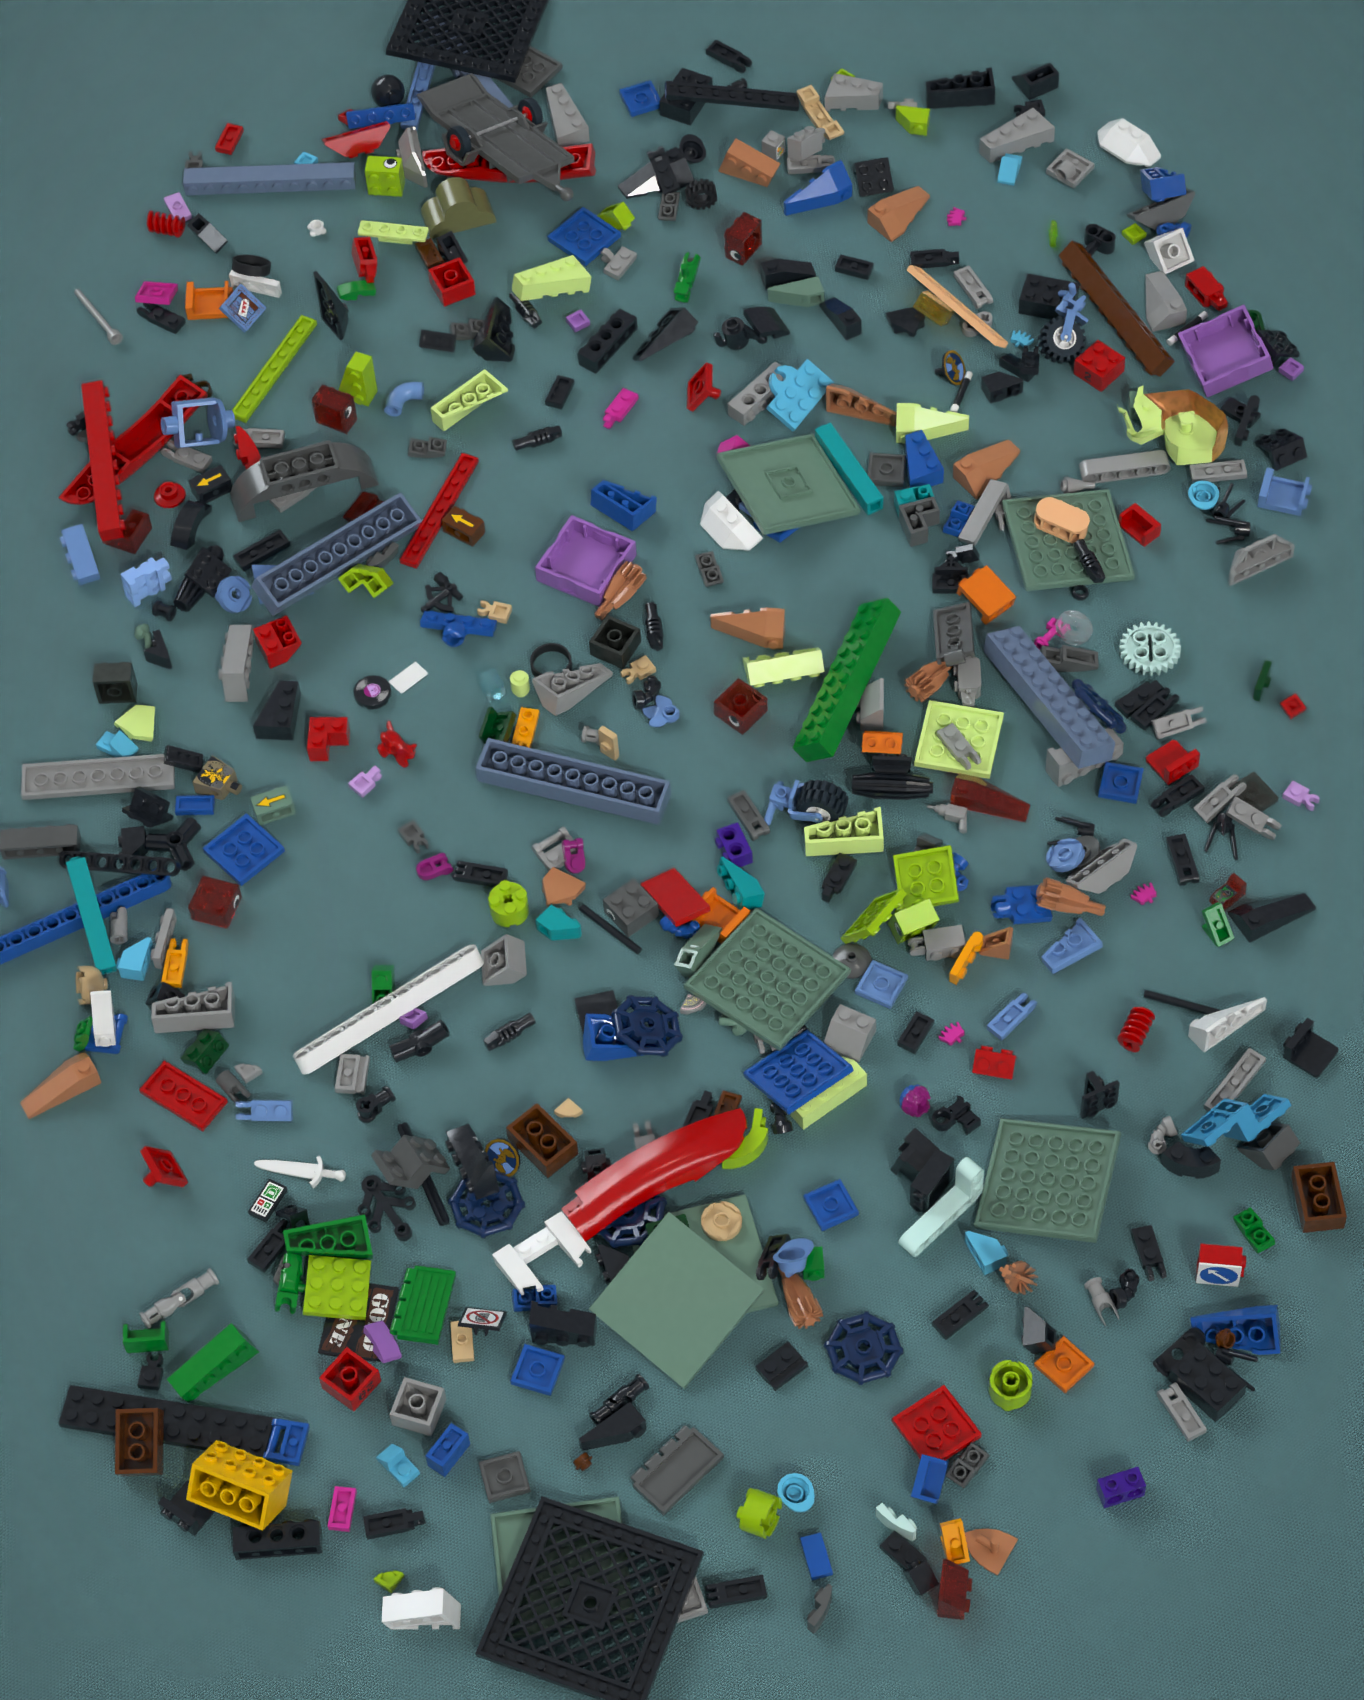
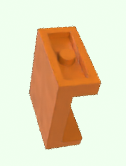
M225 281V287L196 289L194 282H187L185 303L187 319L228 318L218 308L233 293V287H230L229 281Z
M987 565L982 569H976L971 577L962 579L958 584L957 594L959 596L964 594L982 614L981 621L985 625L1012 607L1016 599L1014 593Z
M865 730L863 733L862 752L901 754L903 733Z
M712 887L702 895V898L710 905L711 911L691 921L696 920L700 924V928L704 924L721 927L722 931L717 942L722 944L750 914V910L746 907H743L741 910L718 896L716 888Z

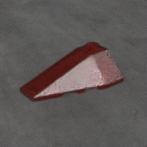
M959 773L955 778L950 804L966 807L971 811L1026 822L1030 804L980 777Z

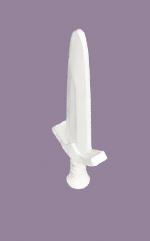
M320 1156L316 1157L318 1164L279 1160H258L254 1162L256 1167L263 1170L312 1179L309 1183L313 1189L319 1184L322 1177L335 1178L340 1182L346 1178L344 1170L324 1169Z

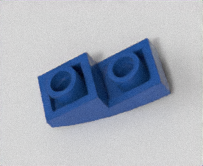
M957 501L943 527V533L959 537L975 506Z
M542 1285L544 1290L537 1292L536 1286L534 1289H524V1295H521L517 1289H513L514 1312L530 1311L532 1301L538 1302V1306L550 1308V1305L557 1306L556 1285Z

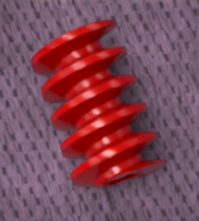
M150 210L147 217V228L151 233L168 234L169 236L179 238L185 230V218L183 216L180 220L179 215H176L173 219L172 214H169L167 218L166 213H163L160 217V212H156L154 216L153 210Z
M1133 1007L1130 1010L1127 1021L1124 1023V1027L1118 1035L1117 1040L1119 1044L1130 1052H1139V1046L1143 1045L1146 1033L1149 1032V1027L1152 1026V1021L1155 1020L1154 1013L1144 1007Z

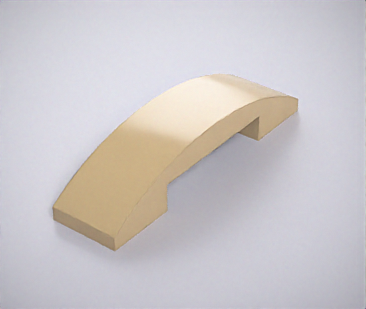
M812 85L797 90L798 98L814 126L825 129V138L832 140L845 133L837 120L833 121L819 101L820 96Z

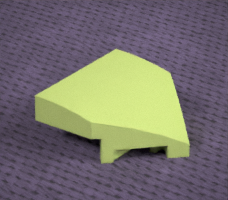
M135 705L116 720L114 725L117 728L120 727L130 740L133 738L152 742L155 707Z

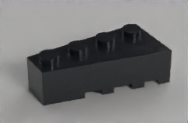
M992 67L986 68V71L980 73L978 70L972 71L971 75L963 76L958 74L953 79L945 77L927 81L925 96L927 109L995 105V83Z

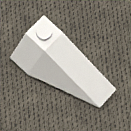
M1263 997L1205 1015L1201 1019H1195L1189 1026L1188 1037L1205 1053L1262 1013L1266 1008L1267 999Z

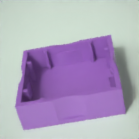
M1241 305L1219 315L1213 320L1200 323L1178 333L1181 346L1207 398L1274 369L1271 357L1261 337L1256 333L1254 323L1245 305Z
M571 515L559 532L556 541L547 549L536 565V580L600 607L605 600L603 595L612 577L624 562L628 561L630 563L636 557V541L614 532L605 531L590 522Z

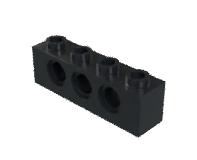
M619 308L616 313L611 315L607 323L602 325L599 331L589 339V342L579 350V365L597 374L638 329L637 317Z
M306 1519L303 1522L284 1521L282 1524L270 1523L263 1531L247 1524L233 1527V1554L236 1560L322 1553V1527L320 1521L314 1519ZM304 1534L303 1538L294 1539L296 1535ZM283 1536L281 1540L273 1541L274 1537ZM256 1537L261 1538L257 1543L251 1542Z

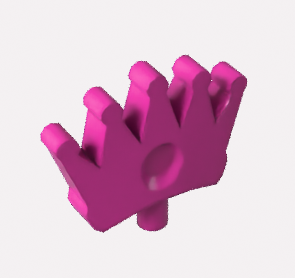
M953 207V211L950 210V214H947L948 226H961V221L967 220V217H964L965 211Z
M1149 883V887L1143 884V888L1138 886V891H1133L1134 895H1131V899L1139 902L1141 905H1144L1147 901L1153 903L1152 898L1157 896V892L1154 890L1152 883Z
M956 1022L957 1027L951 1023L950 1028L944 1027L946 1032L941 1031V1035L944 1037L939 1036V1040L948 1043V1045H953L955 1041L961 1043L960 1037L964 1036L965 1033L959 1022Z

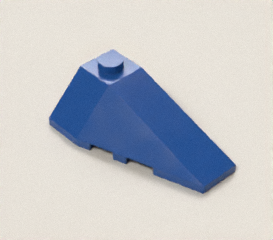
M839 160L822 170L823 174L816 180L812 178L809 181L810 184L805 189L797 190L784 201V214L787 216L835 205L852 197V182L843 162Z
M606 1014L585 1015L583 1034L585 1060L609 1061L637 1057L635 1051L621 1040L616 1039L615 1024L612 1016ZM623 1020V1029L628 1028L627 1021ZM665 1036L662 1040H663V1041L665 1042V1044H666V1043H667V1039H666V1036ZM645 1044L644 1047H657V1046H656V1044Z
M1278 1305L1254 1306L1190 1318L1191 1327L1201 1329L1205 1334L1206 1342L1216 1344L1217 1333L1228 1328L1235 1335L1233 1349L1248 1350L1257 1355L1281 1353Z

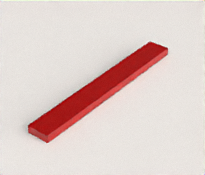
M461 453L400 558V564L418 568L442 526V519L452 509L479 462L478 457Z

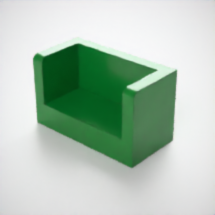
M161 1321V1328L130 1330L128 1324H123V1345L126 1352L168 1351L169 1330L166 1322Z

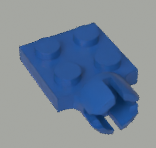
M1039 885L1006 887L1005 895L993 896L991 901V911H996V913H992L993 917L997 919L1009 918L1012 920L1013 925L1051 922L1052 913L1051 910L1036 904L1038 900L1036 899V891Z

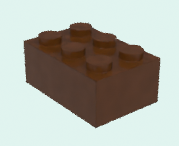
M538 1103L506 1127L508 1140L547 1178L579 1154L577 1142Z
M1335 1162L1293 1166L1291 1181L1302 1232L1344 1229L1347 1215Z
M159 1408L116 1409V1475H163L164 1410Z

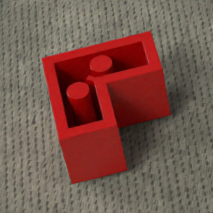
M310 717L307 742L310 761H329L330 746H349L350 726L348 717Z

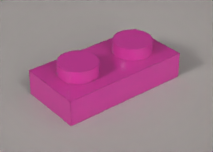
M335 1486L328 1530L350 1532L357 1494L356 1488Z

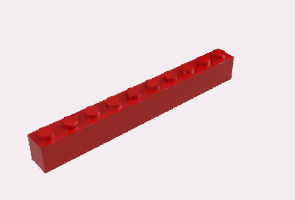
M103 380L83 383L81 387L98 532L102 542L124 538L123 530H126V524L121 516L124 515L123 505L120 504L122 493L118 489V485H121L119 474H116L119 466L117 459L114 458L117 455L115 444L113 445L115 434L111 430V426H114L113 419L109 415L112 408L110 401L107 400V397H110L108 386L105 387Z

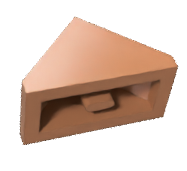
M1008 927L983 936V946L979 954L1009 960L1013 928Z

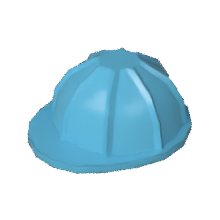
M1197 481L1189 487L1188 496L1196 508L1208 510L1216 505L1219 498V490L1215 484L1209 481Z
M797 1473L787 1474L781 1478L778 1483L777 1493L782 1502L794 1512L801 1513L809 1510L814 1504L815 1498L813 1485L810 1480L804 1475Z

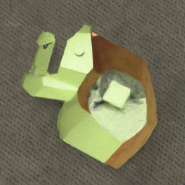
M1143 386L1138 387L1134 408L1142 424V429L1139 432L1134 430L1127 411L1119 408L1117 404L1118 412L1122 413L1129 439L1142 445L1164 435L1166 451L1176 465L1210 463L1217 459L1225 449L1228 435L1226 414L1216 405L1189 389L1143 394Z

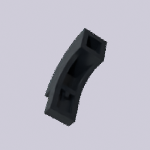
M188 500L176 519L170 546L184 550L192 547L195 544L198 526L212 512V505L206 504L204 501L193 502Z

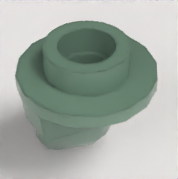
M142 624L137 626L135 638L137 640L144 639L145 649L151 648L152 639L149 625Z
M720 1017L719 1025L732 1026V1032L735 1036L742 1035L747 1030L730 1018Z

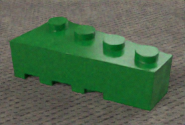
M365 1215L283 1230L287 1253L300 1256L314 1255L373 1259Z

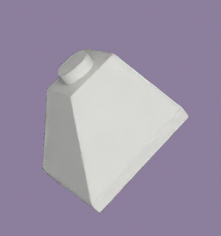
M1183 228L1158 235L1144 242L1150 259L1164 274L1195 261Z

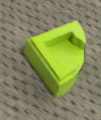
M393 1570L380 1573L373 1580L376 1584L392 1593L405 1576L404 1573Z

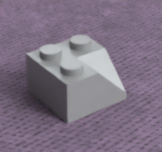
M404 1377L389 1414L392 1425L432 1436L446 1402L444 1388Z

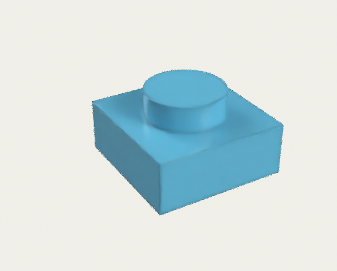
M303 151L294 164H317L318 157Z

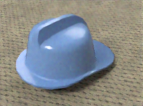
M806 1238L792 1239L786 1242L774 1254L773 1260L778 1262L780 1271L784 1272L787 1278H790L795 1273L805 1269L807 1257L812 1252L814 1244Z

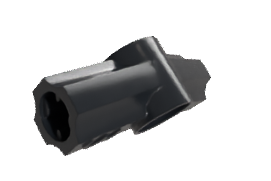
M439 1020L425 1030L413 1032L408 1039L389 1046L394 1061L397 1063L414 1055L422 1057L432 1051V1046L450 1036V1031L445 1023Z

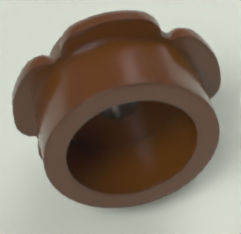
M1225 1328L1217 1333L1216 1344L1218 1347L1230 1349L1234 1345L1235 1335L1230 1329Z
M587 1452L583 1453L573 1461V1464L576 1466L575 1469H581L582 1472L592 1465L591 1459L593 1457L589 1456Z

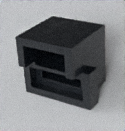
M916 1128L906 1136L905 1142L898 1148L902 1154L891 1168L895 1175L901 1172L911 1182L915 1180L936 1149L940 1150Z

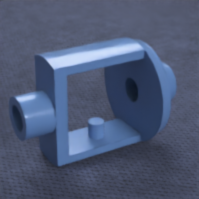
M213 397L171 402L172 416L161 418L163 435L174 434V445L176 448L219 444L225 441L228 428H234L235 426L233 411H225L222 401ZM208 405L207 420L211 438H203L202 433H195V439L185 440L183 408Z

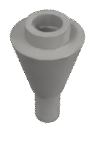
M1064 477L1061 480L1060 488L1061 491H1064V494L1074 493L1083 489H1094L1095 482H1083L1082 480Z

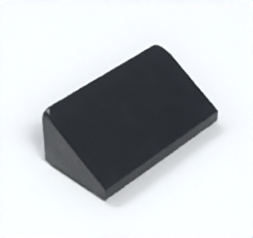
M1011 353L999 359V366L1026 382H1029L1035 376L1020 374L1021 359Z

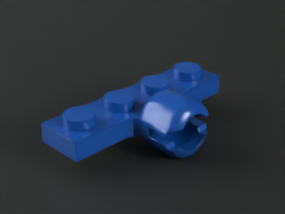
M424 611L420 620V627L443 630L442 640L450 647H457L463 643L465 636L468 634L493 637L497 628V620Z

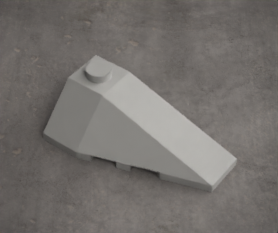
M601 663L580 666L579 670L574 671L563 669L562 673L554 674L552 671L546 672L533 678L532 683L542 706L556 716L576 705L613 676V672Z

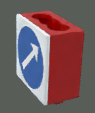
M1200 1244L1196 1283L1238 1287L1240 1277H1244V1268L1246 1267V1255H1242L1243 1247Z

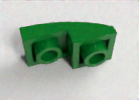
M359 280L337 286V292L340 299L349 301L357 300L358 295L375 296L376 288L374 283Z
M91 1016L80 1021L77 1025L76 1034L73 1038V1041H75L73 1049L81 1052L88 1044L93 1027V1018Z
M1251 1207L1233 1217L1239 1230L1257 1254L1275 1245V1239L1263 1227V1221Z

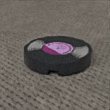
M376 675L360 679L354 687L355 701L358 705L372 710L386 705L392 694L389 682L385 678Z

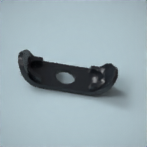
M1196 1327L1186 1331L1153 1361L1157 1372L1169 1377L1170 1368L1179 1361L1172 1357V1350L1180 1349L1183 1355H1186L1198 1342L1204 1345L1206 1337L1203 1331Z

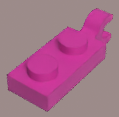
M623 388L605 410L603 418L605 423L603 427L610 429L615 421L621 423L638 401L639 395Z

